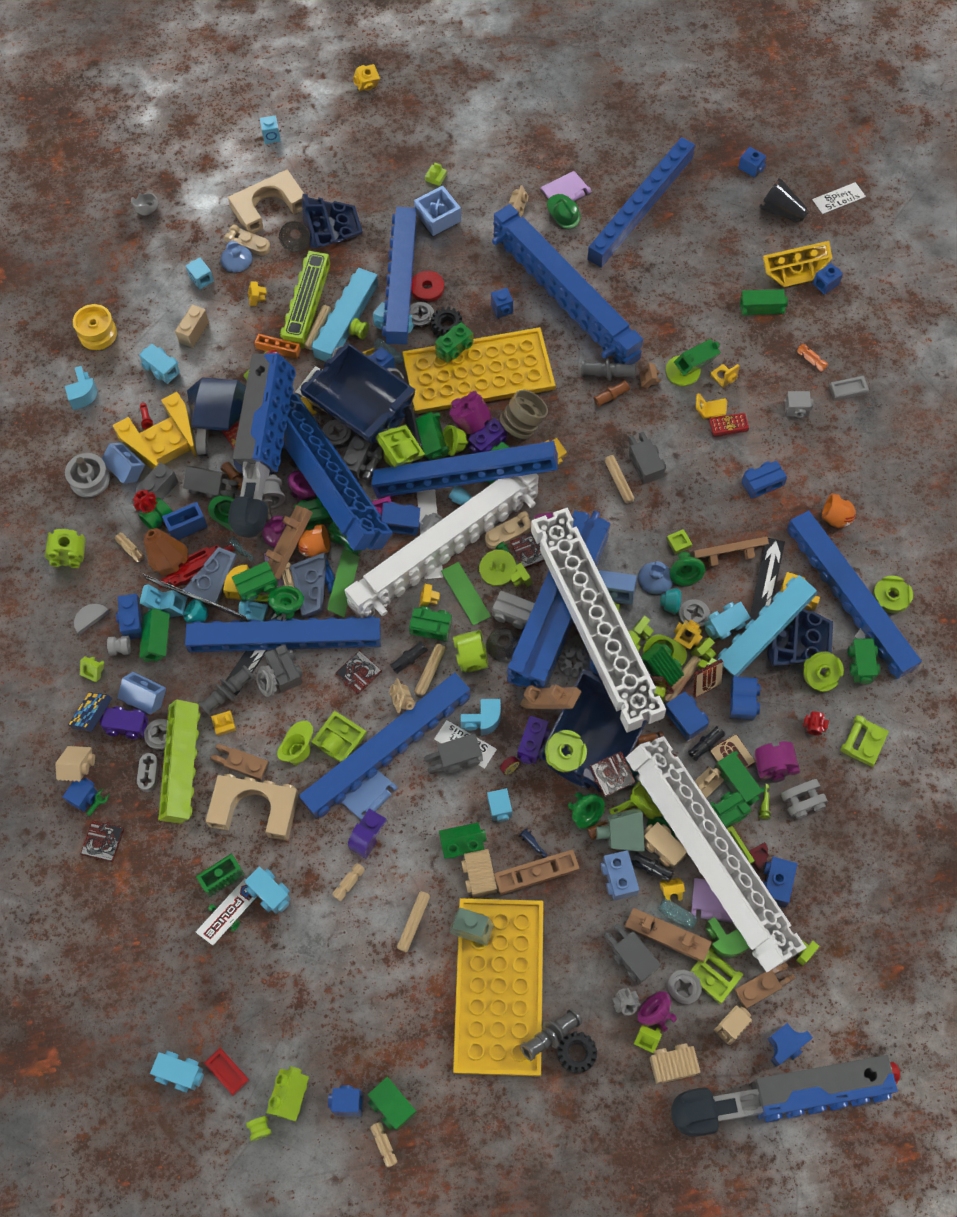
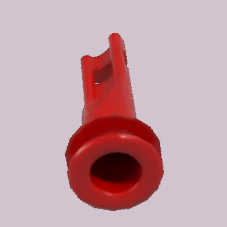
M141 403L140 410L143 419L141 425L146 430L154 425L149 417L147 404Z

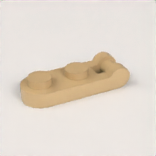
M234 224L230 227V232L224 236V240L227 243L234 240L239 245L248 248L250 252L260 256L267 255L271 250L270 242L266 238L240 229Z
M523 511L518 516L489 530L485 535L486 545L491 549H496V546L504 541V544H508L531 532V521L528 513ZM523 522L524 526L520 528L518 524Z

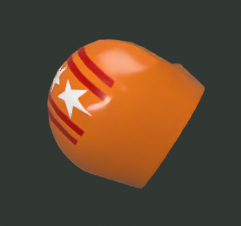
M831 493L824 504L822 519L835 528H844L851 525L856 517L854 505L849 500L841 499L839 494Z
M316 525L313 530L309 531L307 529L303 531L297 546L299 552L304 557L311 558L321 553L326 554L330 552V539L325 525Z

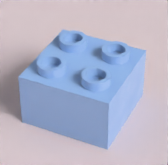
M443 185L414 200L416 215L432 236L461 222V207Z

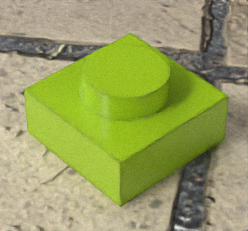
M684 529L668 535L666 538L674 554L692 548V543Z

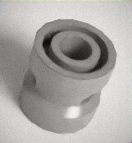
M128 635L118 639L116 637H108L107 649L109 656H116L118 653L130 655L131 642Z

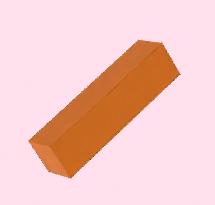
M258 334L255 340L256 349L263 351L274 350L281 355L298 359L301 351L299 343Z

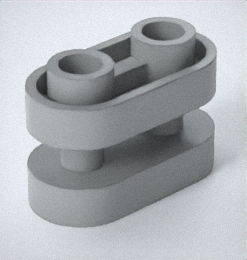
M817 779L790 788L780 794L784 803L791 802L792 804L787 809L791 817L800 819L808 815L807 812L811 810L818 812L826 808L825 804L828 803L825 794L818 795L816 790L821 788ZM809 794V799L799 802L798 798Z

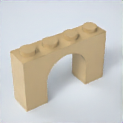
M287 169L240 192L234 193L228 199L232 211L244 229L250 233H255L264 229L262 218L255 209L256 204L260 200L267 197L280 198L287 204L291 212L296 214L302 211V194L304 192Z
M231 774L217 776L206 818V823L209 827L229 831L236 805L247 796L258 795L266 798L271 804L266 827L268 838L288 841L299 798V793L293 785L283 784V786H279L271 781H263L261 783L249 777L238 779Z

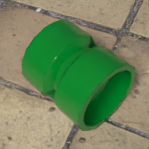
M159 497L155 499L157 504L153 511L149 513H142L141 511L138 514L141 521L150 530L159 529L164 521L162 516L173 512Z

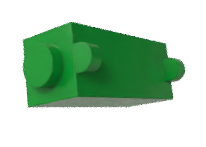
M784 289L742 290L739 301L741 315L785 314V307L788 306V297L785 296Z
M709 339L683 352L674 363L683 376H686L711 363L721 353L718 349L720 344Z
M432 412L415 419L425 457L430 461L443 459L449 456L448 452H450L449 447L446 446L439 420L441 415L440 413L433 414Z
M151 609L143 615L139 658H142L145 662H158L166 657L170 614L163 612L161 609Z
M733 751L718 761L714 768L720 770V776L724 779L731 792L738 791L744 801L751 806L760 800L758 796L766 790L764 787H759L737 757L739 753Z

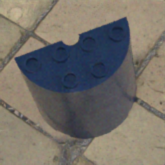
M348 342L343 347H340L331 359L329 358L325 362L323 370H317L308 382L303 383L300 388L303 396L371 444L378 443L375 438L378 433L399 426L405 417V414H403L406 407L411 406L416 390Z
M583 669L574 686L581 693L573 709H562L548 739L562 730H570L577 733L581 737L580 739L583 744L586 745V759L581 766L570 772L558 771L549 764L548 767L576 785L586 789L592 786L598 792L604 793L592 765L600 764L602 761L607 762L611 770L607 767L603 773L606 777H610L611 773L612 775L616 774L609 760L611 757L618 774L622 773L620 772L622 769L618 766L620 763L616 755H619L622 763H627L625 757L633 751L647 720L643 721L642 727L626 733L620 720L622 710L616 711L602 680L594 672ZM546 743L540 752V757L544 761H546ZM567 746L561 749L565 756L570 754Z

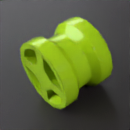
M357 318L353 319L349 327V334L352 336L357 335L362 340L369 331V323H362Z
M262 1116L246 1123V1127L251 1132L249 1136L251 1142L272 1134L271 1129L267 1126V1116Z

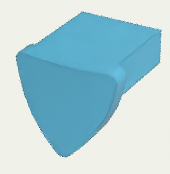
M247 600L239 602V613L245 615L248 622L251 620L265 621L269 609L268 605Z

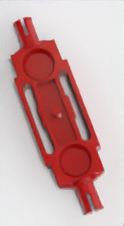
M232 544L223 548L230 552L235 551ZM220 546L206 547L189 555L184 565L182 562L178 565L180 569L177 572L167 574L166 577L159 581L167 584L171 583L176 588L190 583L192 577L202 569L204 563Z

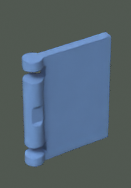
M378 771L371 779L365 778L361 782L362 785L354 792L350 790L345 794L346 798L341 803L362 820L364 812H367L369 808L376 812L392 795L387 790L389 786L394 791L398 787Z

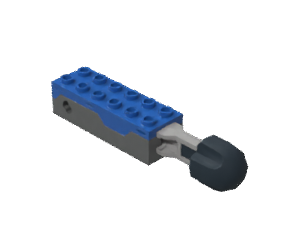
M269 350L263 354H252L233 454V459L243 466V483L240 497H236L231 502L228 518L233 532L245 538L257 536L263 530L266 523L269 507L262 501L265 480L269 477L270 472H278V466L281 462V449L284 445V432L287 428V415L290 410V398L293 393V381L296 376L295 368L279 352Z
M888 1055L757 1078L750 1083L752 1090L713 1096L711 1090L706 1087L687 1090L680 1093L674 1099L671 1107V1118L681 1133L699 1137L716 1134L719 1129V1122L758 1115L759 1120L765 1119L766 1123L782 1119V1115H787V1119L804 1115V1111H808L809 1115L826 1111V1107H830V1110L834 1111L848 1107V1103H851L852 1107L870 1103V1099H873L874 1103L883 1102L891 1099V1094L898 1092L896 1084L901 1077L900 1070L896 1063L890 1062Z

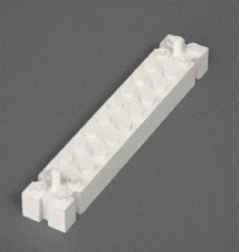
M535 473L498 479L365 574L362 580L356 581L344 589L348 598V606L359 619L373 616L375 609L381 616L386 615L388 611L385 607L389 605L392 599L403 595L407 588L417 585L421 578L432 574L440 564L447 563L454 554L461 553L465 546L476 542L483 533L493 529L494 525L498 522L505 521L509 514L520 510L523 502L530 508H533L536 505L534 499L538 494L539 476Z
M568 508L553 512V517L547 519L545 515L531 520V533L536 543H540L541 554L616 711L622 710L620 720L626 733L642 727L644 720H647L650 724L663 719L666 708L659 695L654 697L656 687L577 526L573 528V518Z
M663 736L653 740L651 743L649 741L640 744L625 757L630 767L634 771L639 772L636 779L641 781V784L663 814L664 819L668 822L676 837L694 861L699 872L703 875L711 890L734 922L736 928L746 940L747 945L752 950L755 949L752 955L759 960L765 971L769 972L804 950L806 946L797 933H792L789 928L791 926L790 922L678 756L674 757L671 753L673 749L666 738Z

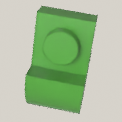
M716 917L707 921L705 931L711 940H715L711 948L717 956L730 959L750 950L738 929L726 935Z

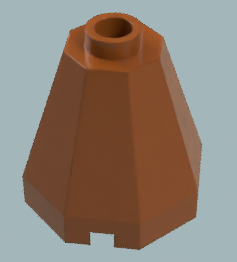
M158 528L151 529L144 535L149 566L153 571H157L161 576L171 574L180 569L178 565L181 562L183 565L187 562L188 548L185 544Z

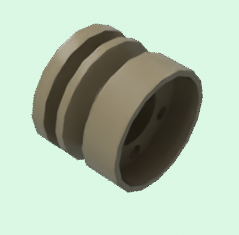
M519 390L500 414V422L511 435L521 439H528L547 416L548 408L545 402L535 393L528 390Z

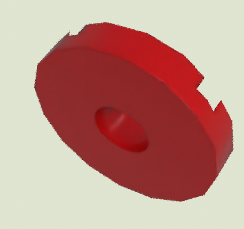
M422 271L412 278L411 293L419 301H436L444 293V280L436 272ZM431 285L432 287L425 289L423 286Z

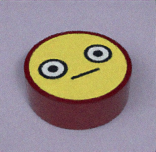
M511 756L503 761L500 765V770L504 775H509L518 768L520 762L515 756Z

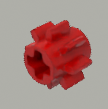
M140 490L133 498L135 502L133 506L137 511L141 510L142 513H149L155 509L157 504L155 499L157 497L153 492L149 493L148 490Z
M812 711L810 715H806V718H804L803 727H807V733L819 736L828 729L829 720L825 719V714Z

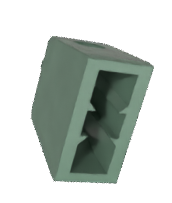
M636 808L608 815L607 826L596 827V838H608V845L613 849L645 851L642 811Z
M459 908L449 933L487 946L494 925L490 918L485 915Z

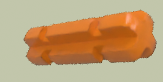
M801 344L797 352L801 356L804 355V358L812 365H817V369L824 371L828 363L823 359L821 360V357L811 349L808 350L809 347L805 344Z

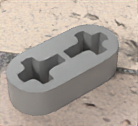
M197 428V454H208L209 429Z
M152 753L142 755L139 760L137 785L143 792H151L157 785L159 761ZM149 759H151L154 762V764H150L148 770V767L145 763H147ZM148 775V778L151 781V783H148L147 786H145L142 782L146 781Z

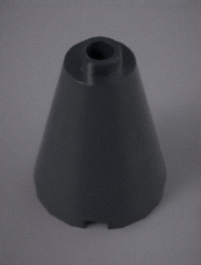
M778 178L777 182L779 184L773 185L764 198L763 202L765 204H760L759 207L794 222L803 221L808 214L806 212L807 207L786 183Z

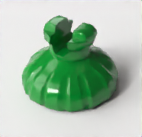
M681 552L678 555L680 559L675 561L670 568V578L673 583L679 586L693 585L703 578L706 571L704 563L695 557H691L689 552Z
M292 586L276 587L275 590L270 591L268 596L269 605L276 611V615L281 616L283 613L286 615L285 619H292L294 612L302 607L304 601L302 592Z
M577 792L574 795L577 797V802L575 804L569 802L568 807L573 810L572 819L575 825L580 829H587L600 820L605 810V802L597 794L584 796L582 793Z

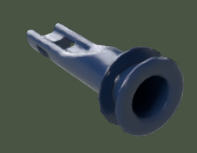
M528 828L523 830L519 837H523L522 841L525 839L538 853H542L541 856L543 858H546L548 854L530 834L532 831L528 832Z

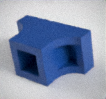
M786 1023L768 1038V1041L774 1048V1056L771 1062L775 1067H778L789 1057L794 1060L802 1053L800 1048L813 1037L808 1031L803 1033L794 1031Z

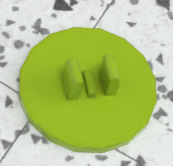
M675 356L668 361L665 373L673 384L689 386L694 384L700 377L701 368L683 376L674 363L679 356Z
M493 550L482 558L479 572L487 584L502 586L511 581L510 576L516 572V562L509 552Z

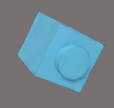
M276 115L260 118L264 143L281 142Z
M201 258L191 261L186 265L189 277L199 290L214 282L211 270Z
M507 788L487 792L492 821H508L512 817V808Z

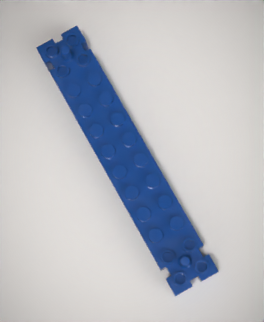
M511 204L494 213V238L492 243L494 245L498 243L504 244L505 250L511 253L515 260L525 267L527 273L532 275L537 283L547 290L549 296L554 297L559 306L564 308L569 313V316L579 323L581 329L587 331L592 340L602 347V357L606 359L613 355L615 364L633 365V363L639 361L643 338L635 330L632 331L629 328L630 325L524 217L519 216V212Z
M292 393L289 404L290 410L286 421L287 428L283 438L284 447L341 533L348 536L346 540L349 543V547L353 550H365L366 548L371 550L383 549L393 532L386 522H381L382 516L298 394Z

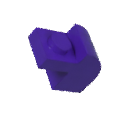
M369 808L361 822L357 823L348 840V848L364 859H367L376 845V837L387 822V819Z

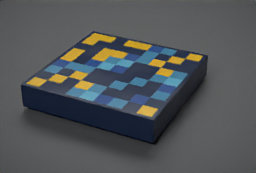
M88 692L68 726L72 729L93 731L112 697L107 694Z

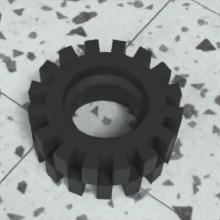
M441 307V311L437 309L436 313L434 312L432 314L433 317H431L432 332L436 334L437 338L444 336L453 326H457L460 322L463 323L460 312H456L455 308L451 310L450 307H447V309ZM443 321H452L454 323L449 327L440 325Z
M574 1031L571 1034L568 1033L559 1044L557 1050L558 1060L561 1066L568 1072H573V1074L585 1073V1071L591 1069L597 1058V1048L594 1040L592 1041L591 1037L585 1035L584 1032L577 1033V1031ZM574 1044L583 1046L586 1051L585 1058L581 1061H574L569 1056V1048Z

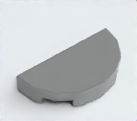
M89 604L81 608L74 619V628L78 635L110 613L109 609L100 604Z

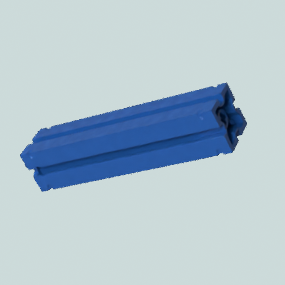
M575 510L572 515L573 528L577 526L597 567L608 541L610 522L599 518L600 513L598 511H593L591 518H589L590 515L588 513ZM550 570L507 668V682L519 687L533 685L537 688H547L574 623Z

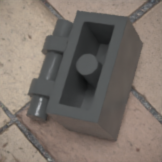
M356 436L353 437L343 461L357 482H359L362 474H364V480H370L377 463L382 459L383 449L377 447L375 452H373L370 442Z

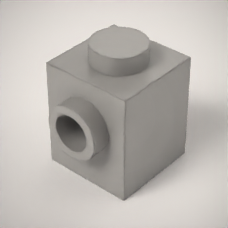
M788 391L785 399L786 416H796L798 418L808 416L810 409H813V399H810V391Z

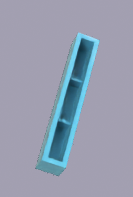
M358 268L356 273L352 274L349 285L344 288L342 297L336 301L335 309L328 315L325 326L321 327L317 340L315 339L312 343L311 348L315 358L326 362L329 358H332L334 349L344 346L350 335L349 327L354 318H360L378 286L377 274Z
M800 575L797 578H791L786 584L787 588L783 592L779 591L772 600L774 602L769 607L767 605L764 606L759 612L760 616L755 621L752 619L745 628L747 630L742 635L740 633L736 635L732 640L733 644L728 649L724 648L719 653V664L723 662V667L732 676L738 677L817 595V590Z

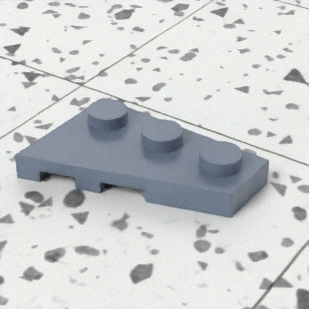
M218 547L204 563L202 569L192 577L190 583L182 590L217 604L224 588L226 576L232 570L237 554Z
M325 553L290 565L295 588L299 589L304 596L303 605L300 608L304 618L320 613L323 609L327 559Z

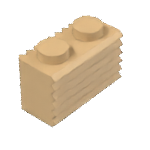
M193 304L190 306L174 331L180 344L194 348V345L198 342L197 340H199V337L203 334L202 332H204V329L208 326L207 324H209L204 308Z
M67 746L55 764L56 779L58 781L60 779L62 781H81L83 776L88 774L89 767L94 766L95 755L92 754V748Z
M485 849L464 854L465 860H462L461 864L463 873H468L469 880L465 881L467 893L472 892L473 898L496 894L497 886L489 850Z
M736 1005L714 1029V1032L728 1045H731L752 1023L751 1014L744 1007L741 1006L739 1008Z
M687 1043L677 1045L675 1050L667 1052L666 1048L653 1051L654 1055L650 1057L656 1084L696 1076L701 1073L694 1046L688 1047Z

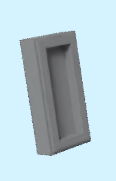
M864 376L831 382L828 386L834 401L869 393Z

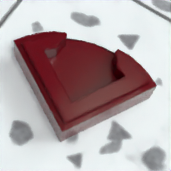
M765 842L749 851L754 859L753 864L757 871L765 865L768 858V847Z

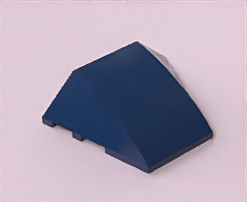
M302 194L303 223L310 247L320 248L343 242L363 233L354 205L337 201L333 203L323 201V198L318 197V199L308 197V194Z
M202 377L187 390L192 427L229 431L240 418L246 386L238 380Z
M803 609L768 645L767 655L772 666L805 662L806 659L819 652L832 653L833 621L813 611L809 612Z

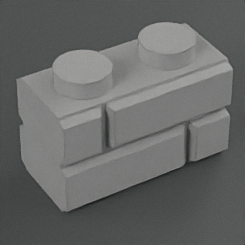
M500 591L492 608V616L499 622L504 623L507 621L512 623L515 628L523 629L535 603Z

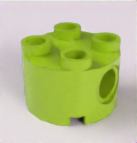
M56 529L53 534L49 532L45 550V558L49 561V565L53 567L63 565L79 568L80 563L84 560L85 536L83 534L78 536L77 531L69 529Z
M481 630L458 634L453 637L455 648L458 650L456 655L458 666H460L462 672L467 673L489 668L485 643L481 641L483 639Z

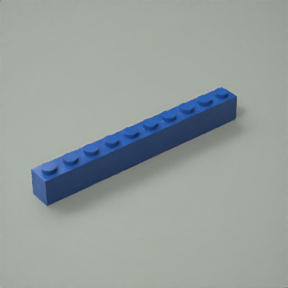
M682 137L677 141L590 244L587 260L601 268L693 159L694 143Z
M396 207V214H392V224L395 225H391V236L394 237H390V248L393 249H389V260L391 262H388V272L390 274H387V285H389V287H386V297L388 299H385V310L387 312H384L383 322L386 325L382 327V336H386V344L407 345L417 221L416 207Z
M549 441L397 467L375 469L373 471L372 487L376 497L382 498L558 470V453L555 442Z
M808 510L791 519L787 527L789 536L796 540L801 552L807 555L812 567L816 568L820 573L821 579L825 583L827 582L832 594L836 598L838 597L843 609L852 616L855 625L864 632L865 638L874 639V645L878 648V656L886 662L891 674L900 679L917 669L922 660L811 512Z
M374 616L360 619L356 617H347L346 619L330 617L327 620H319L317 618H309L308 620L289 619L288 621H280L278 619H271L269 621L251 620L250 622L233 620L227 623L221 621H213L211 623L196 621L192 624H186L185 646L189 653L274 650L281 645H286L288 650L381 647L380 618Z
M453 673L416 702L412 710H406L299 795L301 802L315 819L319 816H325L334 804H340L346 798L345 794L350 790L354 792L362 785L361 782L365 778L371 779L374 777L379 768L389 765L393 761V757L398 753H404L409 748L408 745L413 741H419L428 729H434L439 724V721L443 717H449L457 706L464 705L470 699V688L456 673Z

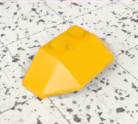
M829 241L763 256L766 274L782 287L814 280L816 273L826 267L832 259Z

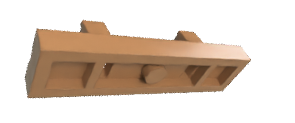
M296 505L291 517L285 515L282 522L286 524V527L274 551L268 549L265 554L266 557L270 558L268 564L278 580L313 513Z
M768 537L695 550L690 552L691 557L697 559L707 558L709 567L719 564L717 555L735 551H743L746 560L755 558L754 548L765 546L769 542Z
M529 685L520 705L524 709H573L581 691L577 687L552 685L551 688H537Z
M572 849L494 873L499 893L503 895L577 872L580 868Z
M635 908L632 909L625 925V929L702 963H704L712 945V941ZM654 923V926L650 932L651 924Z

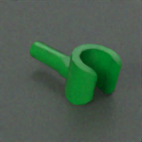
M103 788L100 789L95 796L94 804L86 814L91 816L100 804L108 800L110 793L104 798L100 795Z

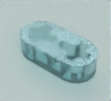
M663 899L658 907L660 912L688 929H693L698 921L696 916L670 900Z

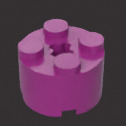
M472 391L467 396L461 399L457 398L451 402L450 416L456 426L466 432V434H472L485 427L484 423L487 420H491L492 414L481 395L476 391Z
M781 741L779 746H773L772 743H769L755 750L754 755L760 780L772 779L773 782H781L785 780V776L800 773L793 743Z

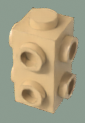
M658 822L654 826L650 824L644 830V847L650 853L655 852L660 857L658 860L665 867L674 869L687 855L686 849L679 839L676 840L671 835L672 831L665 824L660 825Z

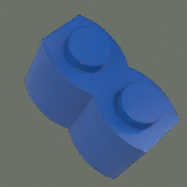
M733 676L730 692V718L754 720L756 715H759L760 703H757V696H760L761 686L757 684V678Z

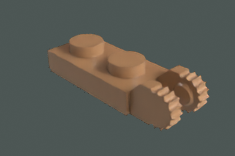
M222 744L216 745L215 748L219 752L228 754V757L225 760L217 755H212L211 761L223 765L229 770L260 781L262 780L269 765L268 760Z
M785 962L736 988L734 991L743 1007L748 1009L796 979L794 974L779 982L775 976L777 973L786 970L789 967L788 964Z

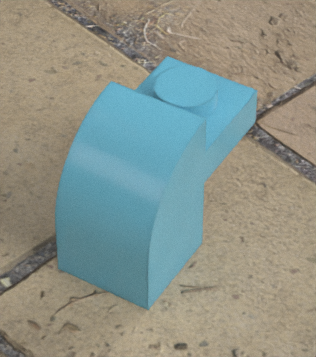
M82 366L75 367L78 382L65 386L67 397L73 410L91 404L97 396L96 384L93 378H90L88 372H84Z
M144 585L140 604L148 607V611L157 608L169 613L170 617H177L183 615L187 598L174 590L161 592L151 585Z
M481 699V714H461V728L469 731L481 728V736L492 733L500 723V699Z

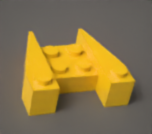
M178 392L161 400L169 418L139 433L129 417L113 425L119 440L152 470L159 463L166 464L190 450L197 457L190 416Z

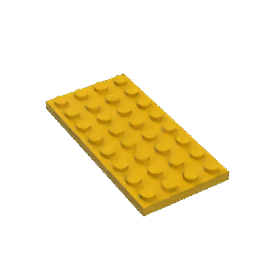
M540 327L473 339L474 343L469 349H465L456 359H452L448 363L437 357L435 346L402 351L408 383L416 389L413 405L417 414L449 409L452 407L451 402L453 400L461 399L472 391H476L481 395L484 402L511 398L519 390L539 393L556 389Z
M460 898L459 908L489 917L494 927L487 946L458 936L453 1073L541 1076V1052L535 1056V1059L529 1061L523 1055L520 1045L523 1042H529L537 1033L542 1032L543 901Z

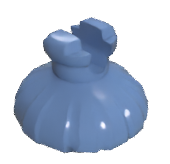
M234 240L227 243L226 249L220 256L222 267L226 271L233 273L242 272L250 267L249 265L253 259L250 250L243 245H239Z
M662 562L647 563L639 571L638 583L643 590L650 594L665 593L673 585L669 574L670 569Z

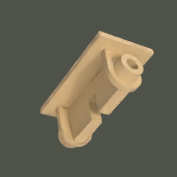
M522 185L520 189L512 192L509 201L519 212L520 217L523 215L526 202L528 201V194Z
M396 678L389 691L397 713H400L401 708L412 710L415 702L411 697L409 688L401 684L399 679Z
M710 766L695 780L705 798L724 782V779L719 776L721 774L720 770L717 768L713 770Z

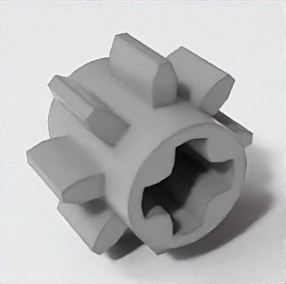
M436 513L429 514V516L425 515L421 521L423 523V531H427L443 518Z
M629 988L620 989L615 997L612 998L616 1012L620 1013L622 1011L624 1016L634 1014L637 1011V1007L640 1006L636 991L630 992Z

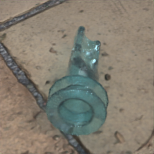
M235 537L229 539L227 546L232 544L235 550L243 556L249 557L248 559L251 562L255 560L254 556L238 543V539H235Z

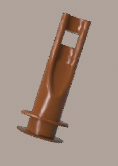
M663 731L641 735L635 746L638 747L642 743L663 737L664 733Z

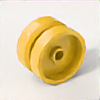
M91 304L80 308L75 313L73 327L84 347L90 350H101L109 347L115 341L117 328L107 308L102 305Z

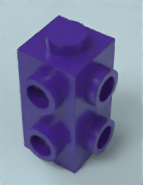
M493 418L490 422L487 421L484 424V428L470 435L468 450L471 454L491 451L494 446H498L501 442L505 443L507 440V430L504 429L496 418Z
M114 706L113 708H106L100 718V725L109 736L125 735L129 739H137V737L144 738V732L149 719L141 710L133 709L132 711H127L121 707Z
M529 716L517 752V758L521 762L536 764L538 758H541L540 752L543 748V742L548 739L551 729L548 728L549 721Z

